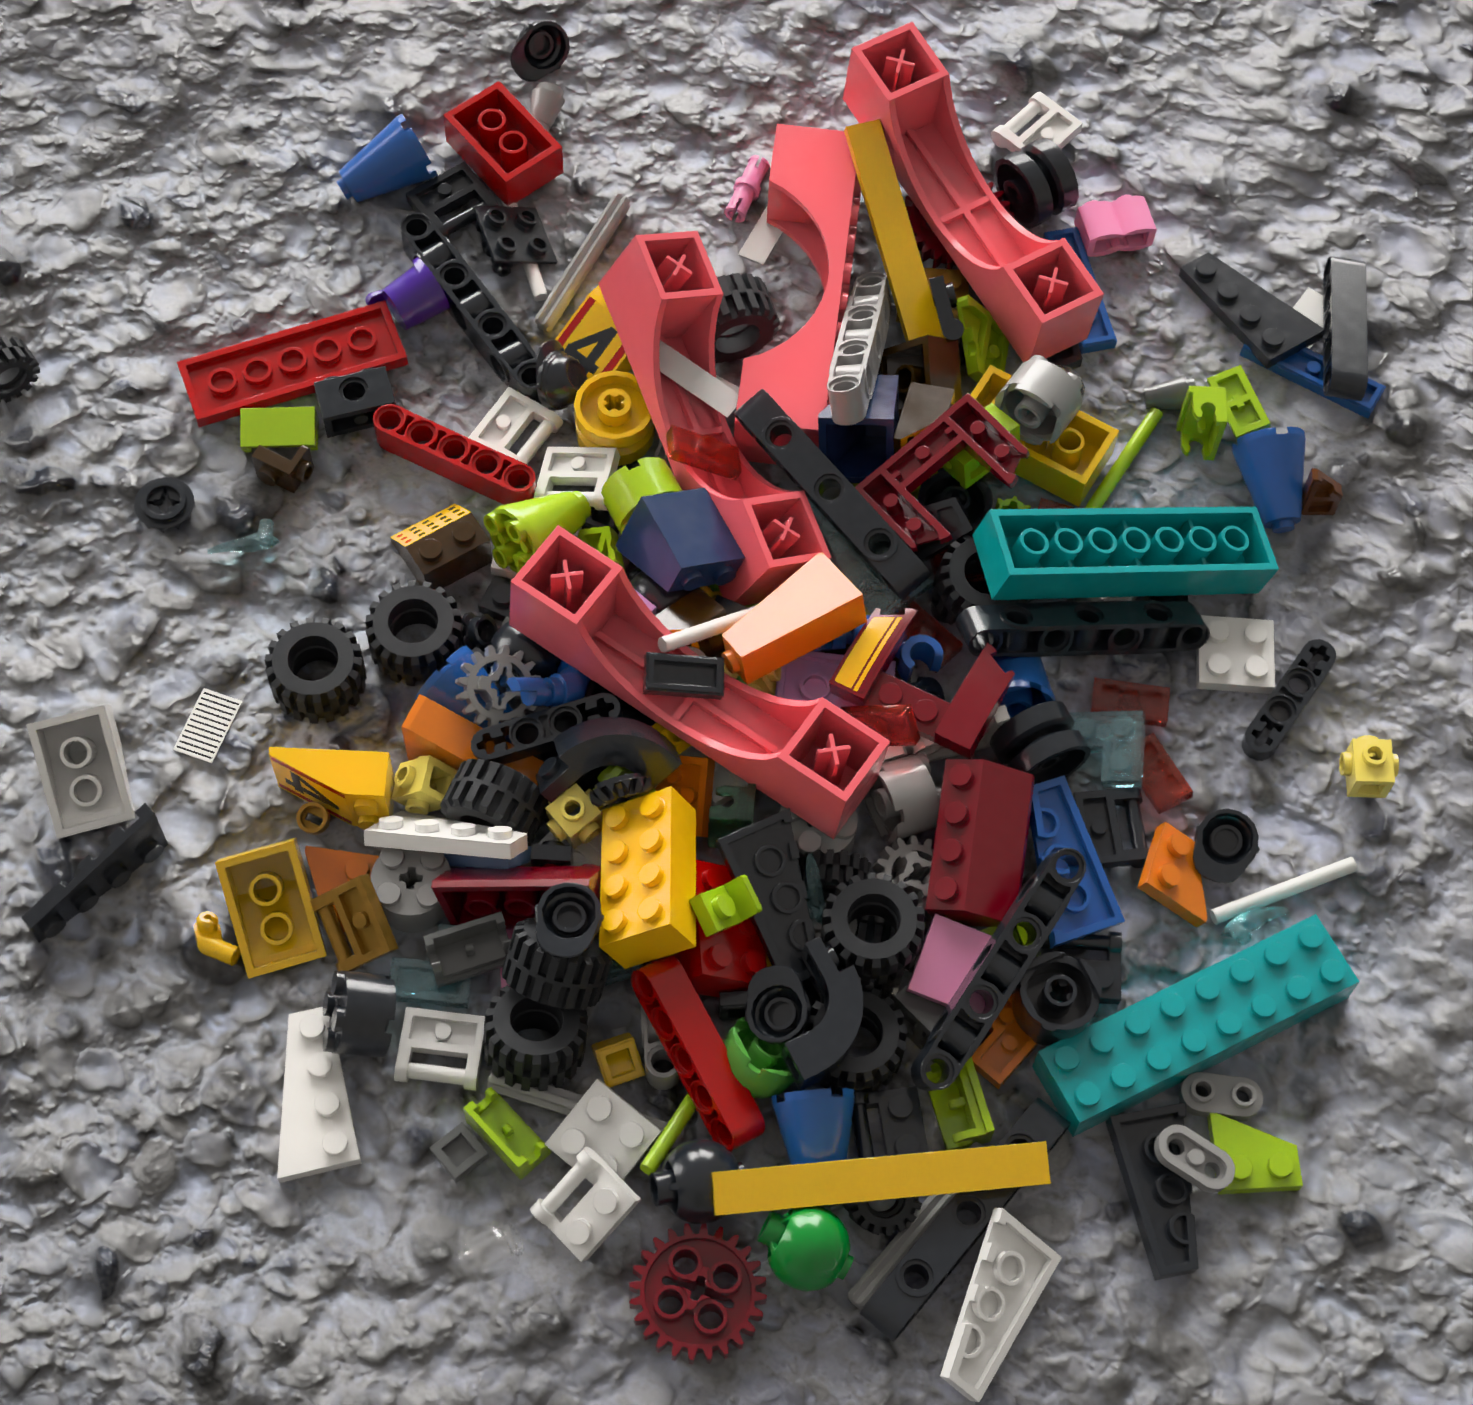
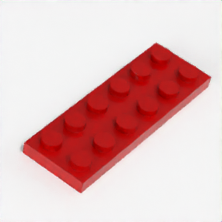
M384 300L177 361V365L198 427L200 428L239 416L240 408H266L316 393L314 382L322 381L330 376H344L359 372L365 368H378L385 366L386 371L408 365V359L387 303Z

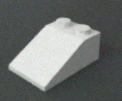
M111 704L100 705L26 725L57 839L135 819L121 741Z

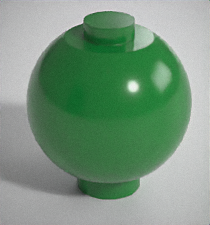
M820 1206L791 1208L784 1215L772 1210L757 1237L758 1242L768 1247L767 1261L775 1276L785 1285L800 1291H818L833 1284L836 1278L843 1280L854 1259L853 1256L849 1255L851 1244L844 1224L834 1213Z

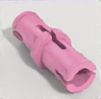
M751 156L742 177L737 178L733 187L734 194L724 210V214L729 220L732 221L737 211L738 215L735 222H744L752 201L758 199L761 193L760 185L770 168V164L765 158L762 157L757 168L756 163L759 156Z

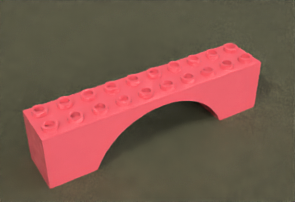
M913 22L907 23L851 49L842 99L859 124L880 119L898 181L985 308L990 312V315L1022 362L1030 360L1034 355H1041L1044 358L1051 357L1086 340L1103 298V291L1065 237L1060 240L1051 241L1032 234L1021 226L995 197L979 171L961 130L953 102L950 75Z
M777 124L769 176L767 223L783 231L807 254L820 277L824 295L809 321L791 338L771 350L743 359L736 410L759 390L764 389L819 448L818 415L830 404L827 382L830 364L848 302L861 187L844 131ZM735 417L734 440L747 461L777 465ZM781 434L775 439L774 445L785 446L790 442L792 436Z
M698 231L635 235L598 283L676 480L683 491L706 488L745 556L743 563L736 573V577L731 582L718 586L722 597L743 606L760 603L815 555L823 552L830 560L832 558L805 491L785 490L764 479L742 454L729 429L725 416L660 372L659 349L661 340L716 378L715 332L723 291Z
M559 525L511 580L509 619L511 627L787 809L790 808L791 812L833 840L877 781L890 741L823 697L808 701L785 699L750 687L724 673V696L721 700L643 694L644 655L646 652L663 653L658 647V639L672 634V632L661 623L643 602L629 581L622 566ZM687 646L666 652L667 654L699 656Z

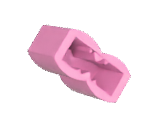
M1123 195L1112 202L1096 200L1086 202L1078 207L1074 220V225L1078 227L1087 256L1089 257L1105 256L1119 250L1136 251L1144 249L1153 244L1157 231L1143 196Z

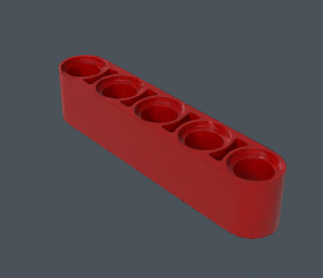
M386 404L375 411L373 423L376 439L379 446L384 450L503 505L534 498L536 489L535 472L527 464L398 405ZM391 426H395V427H396V428H394V429H386V428L391 427ZM421 441H429L425 444H418ZM455 455L461 456V457H459V458H457V459H451V458H449V457L455 456ZM485 470H491V471H493V472L488 473V474L481 473V472H483V471H485ZM516 485H525V486H526V487H524V488H519V489L513 488V487L516 486Z
M668 955L635 970L631 976L633 990L713 1141L722 1144L732 1152L761 1136L765 1131L764 1118L749 1089L742 1086L732 1073L727 1057V1048L679 960L672 955Z

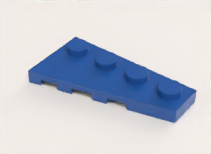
M1065 775L1035 784L1030 826L1037 868L1046 856L1064 848H1072L1079 851L1086 861V872L1083 879L1072 894L1068 906L1048 936L1051 949L1118 926L1125 922V919ZM1058 859L1056 870L1061 877L1067 879L1070 874V868L1064 860Z

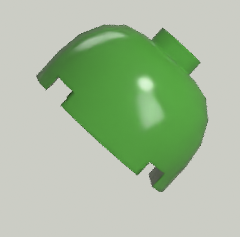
M744 1017L739 1019L729 1030L723 1042L727 1048V1057L732 1073L742 1086L749 1089L752 1097L765 1099L771 1098L773 1095H780L795 1082L781 1056L784 1044L773 1045L760 1040L750 1030L749 1024L745 1021Z

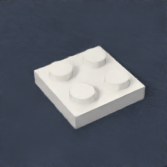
M1201 615L1209 628L1210 637L1201 648L1196 650V689L1271 694L1275 689L1274 620Z
M596 1079L545 1145L571 1167L578 1162L576 1156L584 1147H589L624 1181L659 1137L662 1130L600 1079ZM591 1172L586 1177L593 1185L598 1181V1178Z

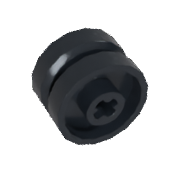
M1041 137L1022 147L1021 151H1014L995 163L993 171L997 191L1002 190L1004 192L1002 201H1010L1009 212L1014 213V219L1021 226L1032 229L1049 220L1051 215H1058L1076 205L1079 191L1075 172L1067 156L1050 139Z
M1062 701L1040 703L1020 712L1000 726L990 740V746L998 760L1002 764H1008L1007 767L1033 774L1035 777L1034 785L1065 775V778L1086 762L1091 753V749L1080 731L1072 730L1075 721Z

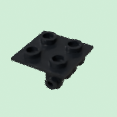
M473 206L477 218L476 230L481 234L482 245L485 248L486 255L492 257L490 259L492 262L491 268L498 276H508L514 263L557 264L558 261L535 207Z

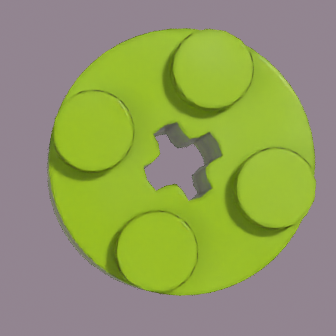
M659 457L639 459L637 461L640 466L628 470L625 465L614 472L604 483L601 491L604 497L603 501L620 534H622L642 496L683 491L664 459Z

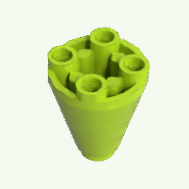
M565 491L497 507L485 515L483 519L494 545L492 555L496 564L502 569L509 567L512 571L518 573L558 525L574 535L585 524L586 519L590 517L591 507L587 498L579 491Z

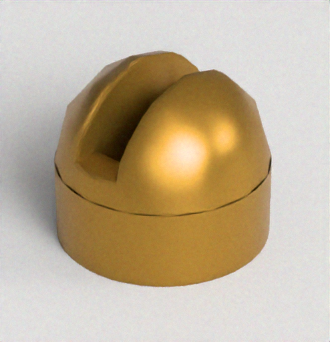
M308 802L300 807L296 820L301 830L310 835H318L329 827L330 814L320 803ZM308 813L322 819L321 825L319 826L305 820Z

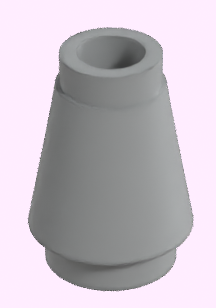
M541 82L537 85V88L532 90L530 114L549 132L565 103L563 98L564 92L553 83Z

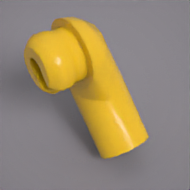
M212 912L200 913L194 925L198 950L208 957L234 966L240 957L239 947L223 941L216 914Z

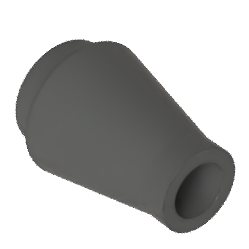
M1185 375L1150 387H1143L1146 409L1154 407L1181 410L1188 387L1196 386L1195 378H1185Z

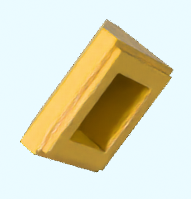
M629 1032L591 1045L603 1081L609 1088L645 1076L634 1037Z

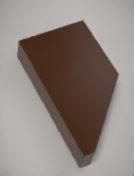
M1312 468L1303 487L1301 515H1334L1343 497L1341 484L1319 469Z

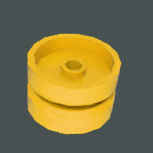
M613 370L598 373L583 383L577 391L574 402L575 433L579 447L617 448L620 455L618 466L631 464L643 457L653 444L655 425L635 375Z

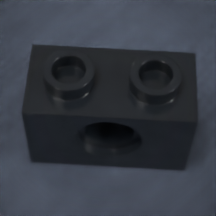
M385 366L365 368L356 373L344 376H330L322 381L314 382L327 438L374 427L373 415L379 407L386 404L396 405Z

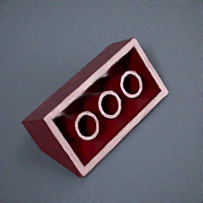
M946 759L925 908L932 917L938 914L966 926L998 927L1022 888L1035 782L1033 774L985 759Z
M588 863L581 866H558L555 864H546L542 867L517 866L511 869L481 867L450 868L451 870L445 871L432 880L431 889L452 927L502 912L506 929H514L519 921H524L526 918H535V905L539 903L542 895L547 890L557 884L569 882L584 885L596 894L600 902L601 866Z

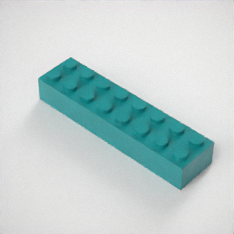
M1256 506L990 509L972 535L992 600L1256 594L1263 589L1279 570Z
M1314 914L1088 1026L1074 1037L1062 1039L1038 1051L1032 1068L1058 1113L1071 1123L1068 1130L1072 1137L1106 1121L1110 1116L1118 1115L1183 1082L1190 1074L1203 1072L1349 998L1360 981L1318 916Z

